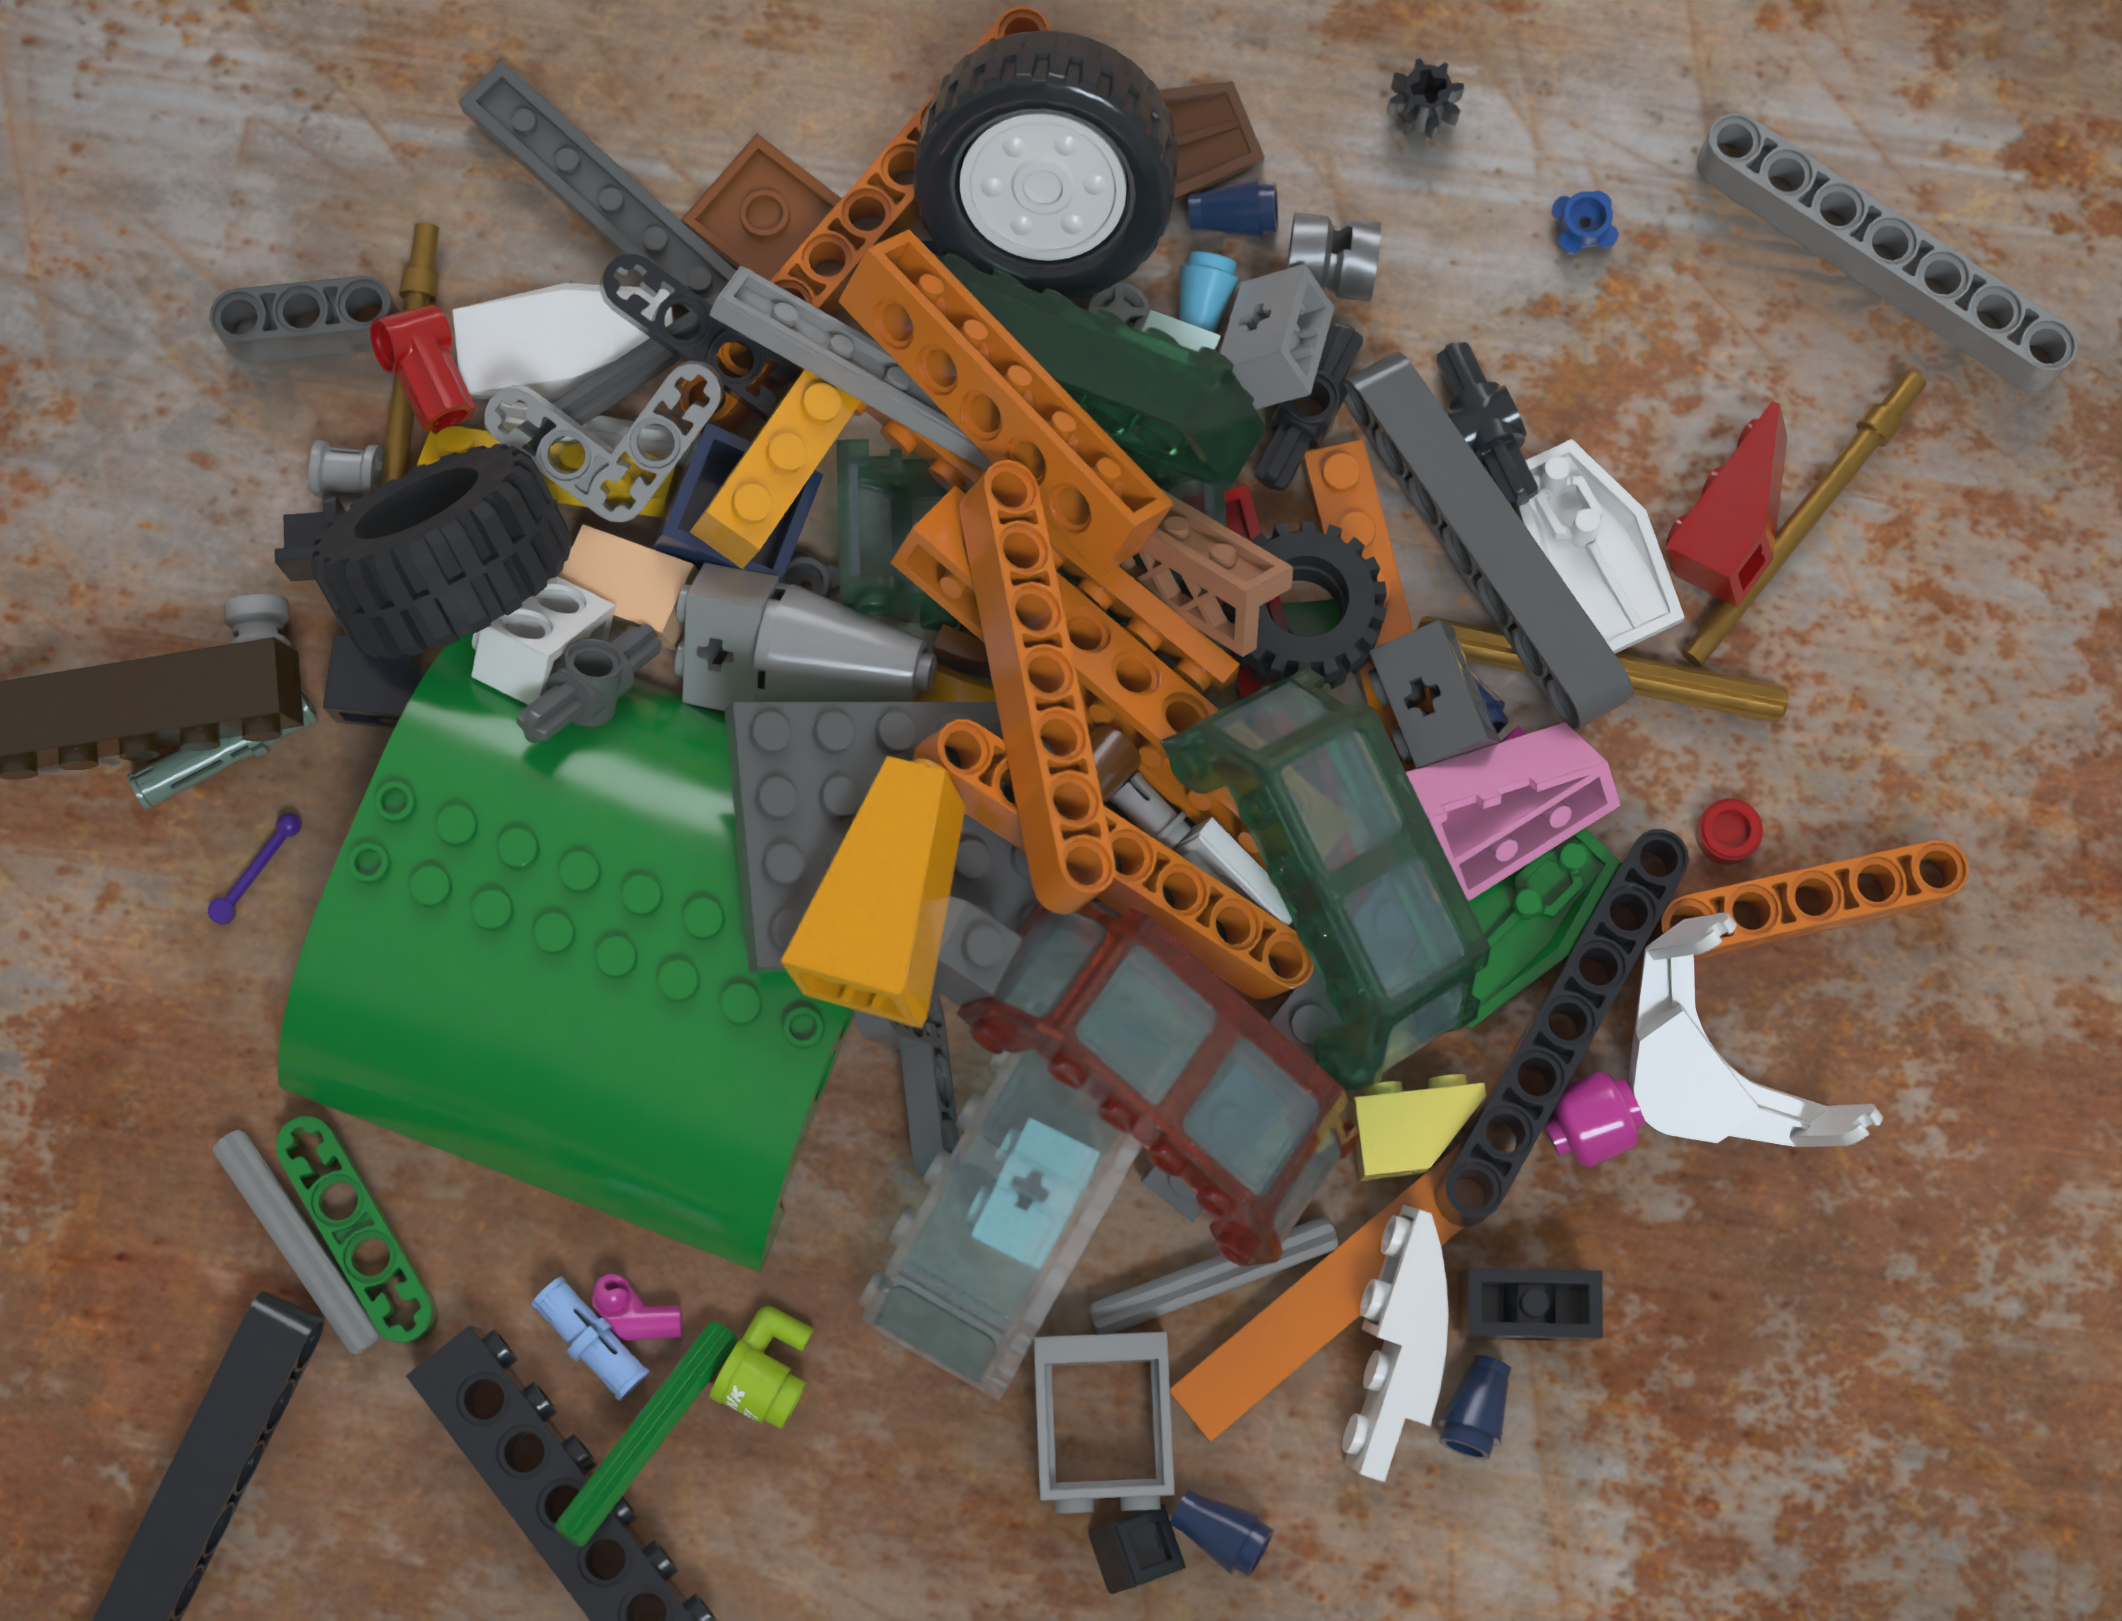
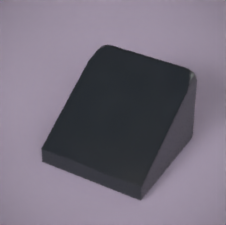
M1164 1504L1161 1505V1509L1145 1510L1089 1531V1539L1106 1588L1110 1594L1140 1586L1186 1568Z

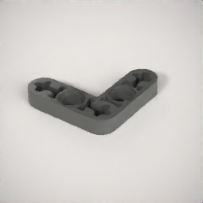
M932 990L928 1016L922 1028L854 1009L858 1029L866 1040L900 1049L911 1150L919 1177L923 1181L957 1176L961 1166V1150L946 1021L938 994Z

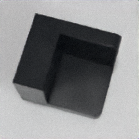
M337 497L323 498V512L283 515L284 548L275 549L274 555L276 565L290 582L315 580L310 570L311 547L314 546L315 539L319 533L328 530V523L337 515L347 512Z

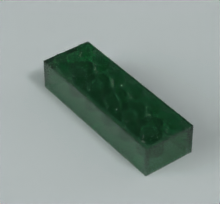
M946 252L943 257L935 255L1123 451L1229 492L1267 427L1252 404L1254 402L1253 396L1241 386L1233 373L1234 365L1227 357L1208 347H1201L1197 352L1181 346L1169 334L1154 327H1148L1145 332L1127 326L1117 315L1102 308H1096L1093 313L1078 308L1067 297L1054 290L1045 289L1042 294L1025 288L1022 283L1005 272L994 271L992 275L978 271L968 261L956 254Z

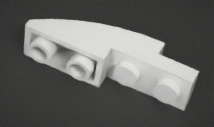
M1404 1204L1399 1216L1393 1215L1385 1227L1380 1249L1381 1253L1386 1254L1378 1280L1372 1278L1368 1282L1361 1299L1360 1316L1365 1317L1362 1330L1385 1341L1382 1350H1375L1369 1358L1363 1378V1386L1368 1389L1361 1414L1355 1413L1350 1418L1342 1442V1450L1347 1453L1344 1464L1361 1475L1385 1482L1405 1418L1428 1426L1431 1425L1440 1392L1447 1347V1280L1441 1244L1431 1213Z

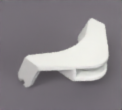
M1725 912L1683 919L1644 948L1628 1079L1629 1086L1638 1102L1644 1119L1653 1128L1668 1135L1719 1143L1727 1136L1793 1147L1848 1146L1857 1143L1869 1135L1866 1127L1871 1124L1878 1126L1882 1122L1883 1116L1874 1104L1825 1106L1754 1083L1730 1066L1714 1048L1706 1036L1696 1012L1694 955L1702 954L1722 942L1719 936L1726 932L1730 934L1735 930L1737 924L1729 913Z

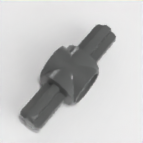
M642 624L639 627H631L611 643L599 639H582L572 643L565 651L563 667L548 678L547 692L519 712L517 725L524 731V738L531 743H537L540 740H549L571 722L581 726H599L610 721L615 715L618 698L631 689L634 683V673L657 656L661 650L662 642L655 636V629L648 624Z

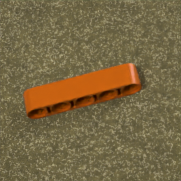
M1931 840L1684 895L1666 906L1650 935L1651 943L1670 930V920L1674 915L1694 918L1727 912L1736 922L1733 916V905L1737 901L1747 902L1756 908L1760 916L1758 929L1748 930L1736 922L1737 926L1732 933L1726 932L1719 936L1722 939L1720 944L1707 952L1694 955V960L1931 908L1957 893L1965 885L1969 875L1968 861L1963 851L1955 844L1945 840ZM1921 860L1933 862L1941 869L1944 876L1942 888L1929 886L1922 879L1919 869ZM1859 874H1868L1879 881L1883 892L1881 902L1867 900L1861 895L1857 885ZM1797 888H1807L1818 895L1821 901L1819 916L1805 914L1798 908L1795 902Z

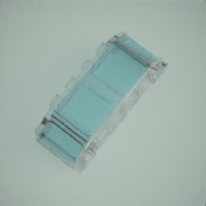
M1060 978L1057 979L1050 991L1042 987L1039 988L1022 1018L1026 1025L1018 1039L1009 1034L1003 1039L988 1067L996 1072L997 1076L985 1096L974 1091L967 1101L955 1126L964 1130V1133L951 1154L941 1149L934 1158L922 1181V1184L931 1188L918 1212L907 1207L901 1215L888 1242L897 1246V1249L891 1257L885 1272L877 1270L858 1301V1305L866 1309L861 1319L865 1325L999 1403L1016 1376V1371L1032 1346L1034 1338L1158 1119L1165 1111L1175 1090L1177 1091L1195 1057V1054L1174 1042L1170 1046L1164 1044L1070 990L1069 983Z

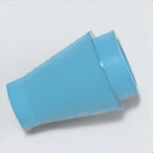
M1193 251L1189 253L1187 264L1181 265L1179 270L1180 321L1216 333L1240 281L1235 276L1237 263L1234 260L1208 252Z

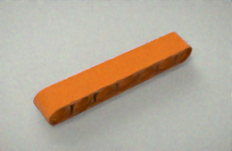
M1002 460L991 465L964 495L960 503V519L1032 888L1036 898L1046 909L1053 913L1067 915L1079 910L1111 884L1115 875V859L1039 486L1035 476L1027 467L1016 461ZM996 498H998L1004 505H1002L1001 503H999V502L996 500ZM1006 556L1010 558L1016 564V566L1011 564L1006 558ZM1018 617L1021 618V619H1023V620L1026 622V624L1029 626V628L1025 627V626L1018 620ZM1029 678L1036 681L1042 691L1035 688ZM1041 740L1047 742L1052 747L1055 755L1043 746ZM1054 803L1060 805L1063 808V810L1066 812L1068 819L1060 815V813L1056 810ZM1066 866L1076 872L1081 884L1073 880Z
M968 719L952 721L923 740L915 749L913 762L915 759L923 758L945 768L949 772L951 781L966 806L965 814L1025 852L1016 801L1015 804L1009 802L1000 790V781H1003L1011 787L1014 793L1004 740L978 723ZM944 745L951 747L957 752L960 758L961 769L948 761ZM1054 803L1055 808L1060 813V815L1068 819L1066 812L1063 810V808L1060 805ZM1104 806L1113 853L1121 863L1122 874L1115 870L1111 884L1095 896V898L1239 991L1257 1000L1269 999L1308 981L1314 970V952L1309 942L1301 934ZM1066 866L1073 880L1081 884L1076 872ZM1163 886L1173 895L1174 908L1166 902L1163 896ZM1216 920L1223 925L1227 935V942L1219 936L1216 929ZM1269 954L1278 965L1279 975L1273 972L1269 964Z

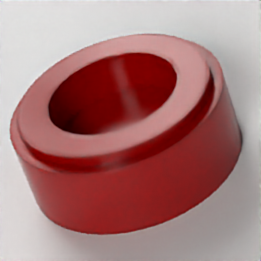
M1734 798L1721 799L1711 804L1699 817L1695 829L1696 841L1703 854L1712 861L1724 865L1737 864L1746 860L1759 847L1763 837V824L1759 814L1750 804Z

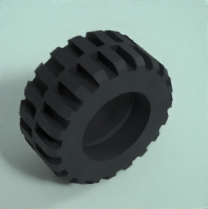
M494 444L490 448L483 445L470 448L467 452L461 454L455 452L443 456L439 461L429 465H420L409 470L408 474L384 483L374 493L367 497L363 496L351 504L347 512L337 515L328 523V530L320 532L315 539L314 546L311 547L310 570L351 645L355 646L357 650L375 658L381 656L385 659H398L402 654L407 653L410 656L426 653L429 648L435 646L445 647L455 643L460 637L473 631L477 633L491 626V622L503 615L508 616L521 608L522 602L531 596H537L547 587V581L557 577L562 571L564 562L568 560L570 554L571 532L530 455L514 446L509 447L505 444Z

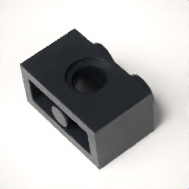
M1467 1268L1459 1273V1339L1591 1342L1603 1338L1602 1270Z

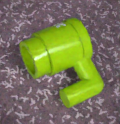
M764 1306L760 1308L744 1336L737 1342L711 1389L709 1398L719 1404L723 1403L761 1425L766 1421L782 1430L801 1398L807 1382L792 1375L790 1367L767 1356L764 1352L773 1337L803 1352L815 1329L775 1307Z

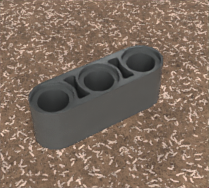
M355 276L232 289L216 298L211 306L209 319L213 330L233 357L242 362L256 363L373 351L370 340V326L373 320L357 322L356 317L364 307L370 305L382 306V310L376 318L399 313L400 311L388 289L381 281L373 277ZM309 311L320 312L318 319L310 327L303 329L294 328L296 320L303 313ZM248 317L257 318V323L248 333L241 335L233 334V329L239 321Z

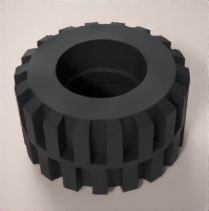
M1301 520L1299 531L1291 532L1287 522L1274 526L1272 537L1267 539L1261 533L1251 540L1252 543L1293 566L1292 581L1312 582L1328 591L1336 601L1341 615L1338 625L1331 631L1315 637H1300L1280 628L1271 618L1266 603L1259 606L1257 649L1244 657L1236 653L1234 660L1240 664L1242 670L1248 666L1252 667L1255 670L1253 680L1261 685L1266 686L1268 680L1271 679L1280 683L1278 692L1292 695L1294 686L1304 687L1305 695L1319 694L1322 685L1329 683L1330 687L1334 689L1345 683L1346 677L1350 672L1356 675L1364 666L1370 650L1374 649L1387 608L1383 607L1387 596L1385 581L1378 582L1377 580L1380 566L1374 556L1367 560L1362 557L1365 547L1363 543L1355 536L1348 544L1339 539L1342 532L1341 528L1329 524L1327 533L1324 534L1315 532V521ZM1223 601L1222 610L1227 620L1235 625L1236 608Z

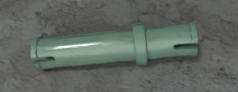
M301 687L304 726L282 729V736L270 741H247L242 739V736L220 739L221 746L212 750L187 751L179 748L150 765L148 764L127 774L130 780L129 784L141 805L146 810H149L167 800V798L223 771L240 760L242 761L253 754L260 758L269 753V746L318 722L317 713Z

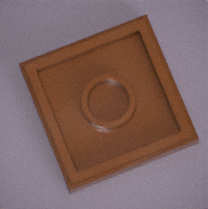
M756 133L680 221L736 271L740 266L747 269L750 268L759 276L770 281L842 198Z

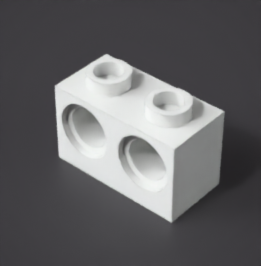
M558 576L549 579L547 587L537 596H531L522 602L521 608L508 616L503 615L491 622V626L474 633L472 647L476 650L471 677L530 705L547 692L548 678L563 667L565 651L572 643L582 639H599L608 642L615 604Z

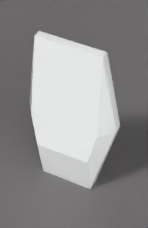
M562 283L453 309L458 370L471 397L475 399H491L503 388L520 385L534 390L549 402H554L650 338L611 310L602 298L600 285ZM620 286L616 292L625 300L632 294H637L649 302L650 305L641 314L650 321H652V317L659 304L670 295L667 290L660 289L653 298L642 290L641 287ZM672 307L667 310L665 315L666 327L674 322Z
M1573 439L1527 459L1526 462L1538 485V494L1525 505H1516L1519 518L1614 654L1682 623L1685 616L1646 509Z

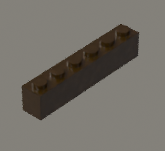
M270 637L0 681V778L9 780L33 778L38 775V768L59 765V768L65 770L91 769L99 765L98 758L117 755L121 759L130 761L149 760L160 755L159 749L180 745L181 749L187 751L212 750L221 746L220 739L242 736V739L247 741L278 739L282 736V729L304 726L299 653L277 638Z

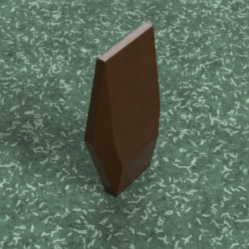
M1233 81L1160 89L1163 101L1170 109L1174 120V133L1178 138V172L1173 203L1188 197L1189 194L1197 193L1263 163L1265 159Z

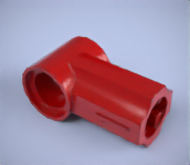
M431 304L375 318L371 322L370 340L376 360L386 373H396L423 431H432L434 434H438L442 429L457 426L473 416L476 405L451 356L453 349L451 330L445 315L438 306Z

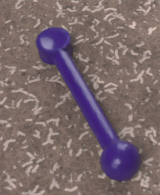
M287 812L278 817L276 832L225 898H217L210 903L208 915L212 921L220 925H226L234 920L236 916L235 904L286 838L295 836L300 832L302 822L297 814Z

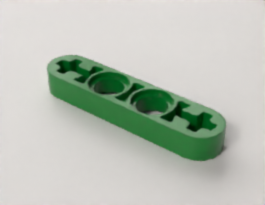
M300 1116L290 1120L281 1128L276 1138L278 1159L375 1328L383 1337L396 1343L413 1344L423 1340L431 1333L437 1321L435 1301L338 1133L331 1125L313 1116ZM303 1131L313 1137L323 1136L324 1141L316 1147V1150L325 1166L332 1168L338 1161L342 1166V1169L322 1175L311 1188L307 1183V1179L320 1176L309 1159L302 1156L295 1158L293 1154L301 1146L297 1136ZM337 1184L351 1185L358 1197L354 1213L343 1220L330 1219L323 1208V1199L326 1192ZM370 1239L382 1240L388 1246L390 1252V1262L387 1268L381 1274L375 1276L363 1275L357 1269L355 1263V1255L359 1246ZM402 1271L407 1280L406 1282L394 1285L397 1292L404 1301L409 1303L419 1301L421 1309L413 1315L417 1325L412 1330L400 1324L391 1326L389 1318L394 1316L397 1310L389 1294L381 1292L376 1299L371 1294L372 1289L391 1284Z

